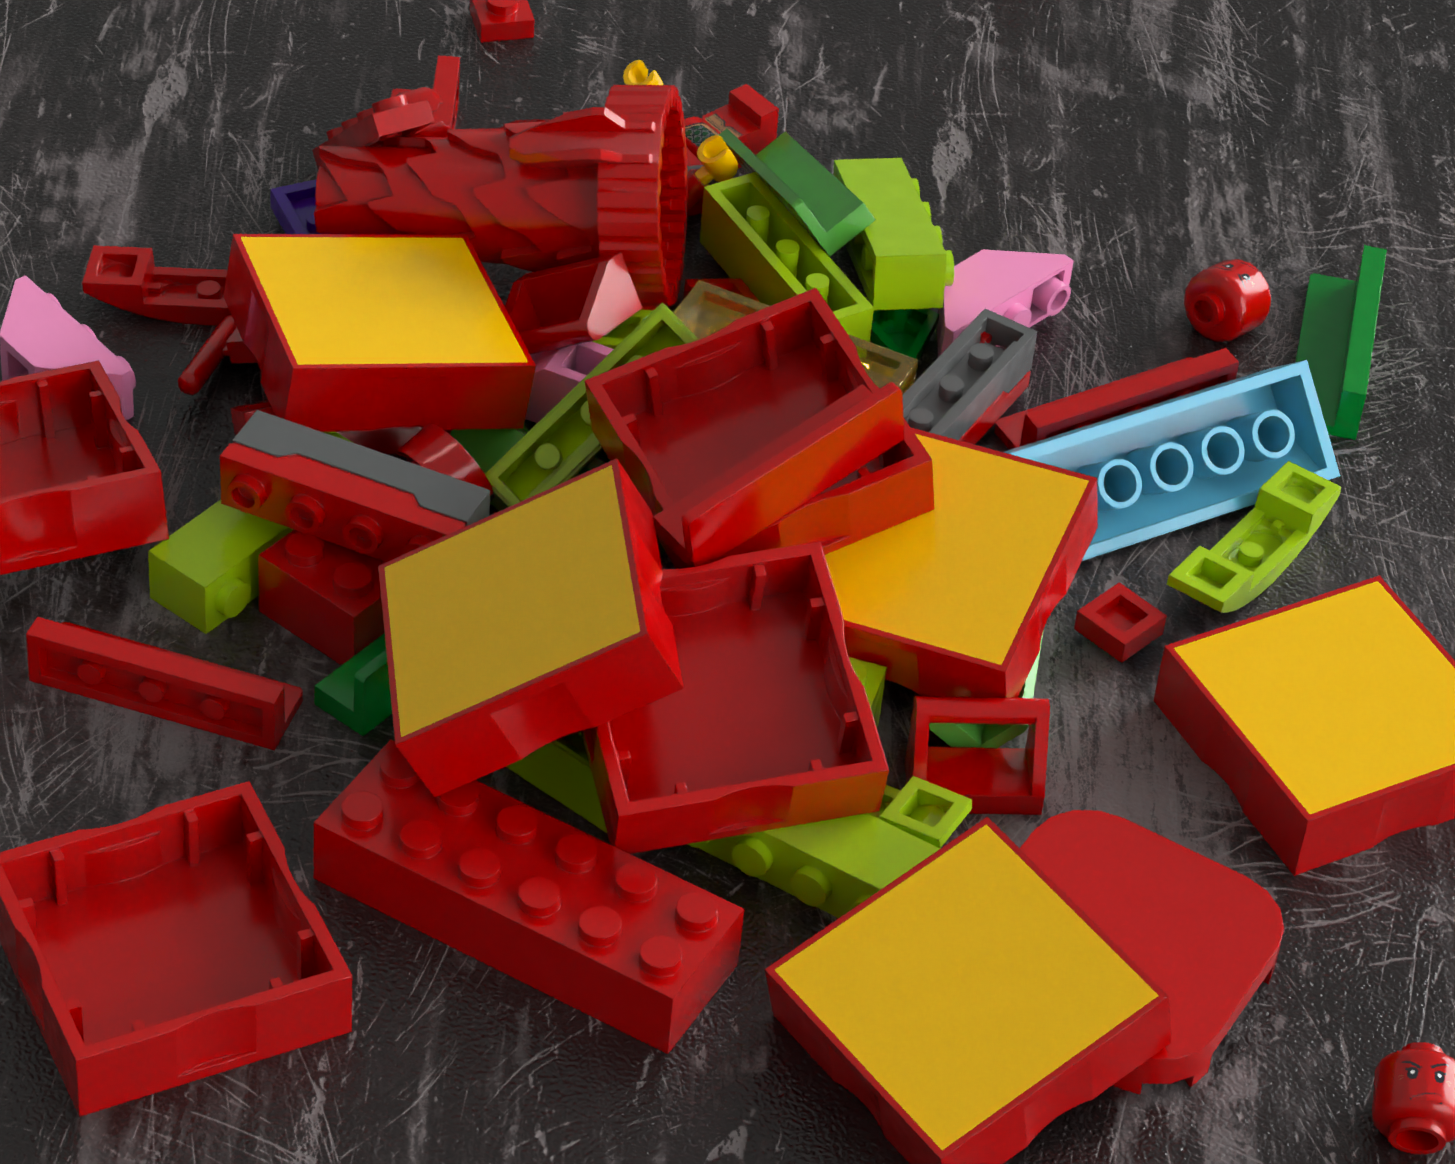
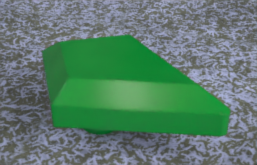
M931 309L874 310L870 340L904 375L909 376L938 325L939 314Z

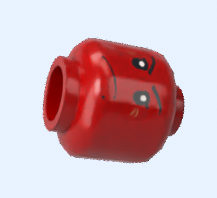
M1240 259L1224 260L1202 270L1191 278L1185 289L1184 306L1187 318L1193 328L1204 338L1215 342L1231 341L1252 331L1264 322L1270 312L1271 294L1263 274L1254 265Z
M1425 1042L1407 1044L1401 1050L1385 1056L1376 1066L1372 1104L1373 1125L1384 1137L1388 1138L1389 1143L1394 1148L1411 1154H1431L1442 1150L1446 1143L1455 1139V1059L1446 1055L1440 1047Z

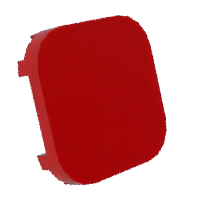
M1072 810L1048 818L1030 834L1020 849L1169 996L1171 1043L1116 1082L1114 1087L1139 1095L1142 1084H1171L1185 1079L1187 1084L1192 1087L1208 1073L1212 1054L1262 982L1267 984L1270 982L1284 933L1280 907L1266 889L1247 876L1125 818L1100 810Z

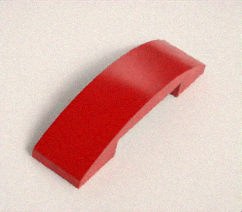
M93 245L82 281L84 293L102 302L138 315L177 323L218 325L225 316L231 315L223 297L227 270L155 267L152 248Z

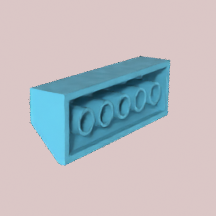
M1307 360L1262 370L1004 452L1097 478L1098 528L1082 561L1254 505L1259 488L1287 461L1327 480L1340 476Z

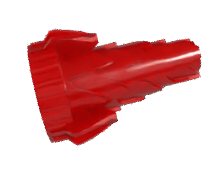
M613 85L606 98L605 107H591L563 112V115L553 119L515 120L504 124L500 128L447 129V137H393L383 141L382 146L319 147L320 167L316 179L314 218L316 230L320 234L467 235L481 262L507 264L532 272L621 252L640 300L642 310H655L662 302L668 307L677 301L681 287L686 248L688 168L684 113L682 111L681 97L675 85Z

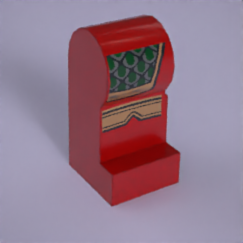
M748 84L742 85L729 91V103L703 115L702 118L693 116L684 120L686 147L698 158L697 151L700 144L711 136L719 135L727 128L756 155L777 138L779 108Z

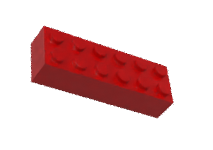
M390 740L314 821L315 880L666 1054L672 1050L738 966L744 908L477 780L434 798L393 740Z

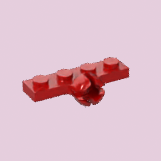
M421 87L398 93L394 97L371 104L372 108L356 113L357 117L341 123V127L326 132L328 141L312 150L318 170L320 167V146H382L383 141L393 137H447V129H450V125L446 126L443 121L434 123L432 112L439 110V104H443L441 97L434 89Z

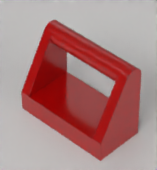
M621 252L527 273L513 282L505 304V308L530 354L599 340L642 309Z
M915 696L904 764L906 783L912 776L968 797L972 799V810L968 814L1042 815L1049 737V699ZM929 723L1029 725L1025 748L928 747Z

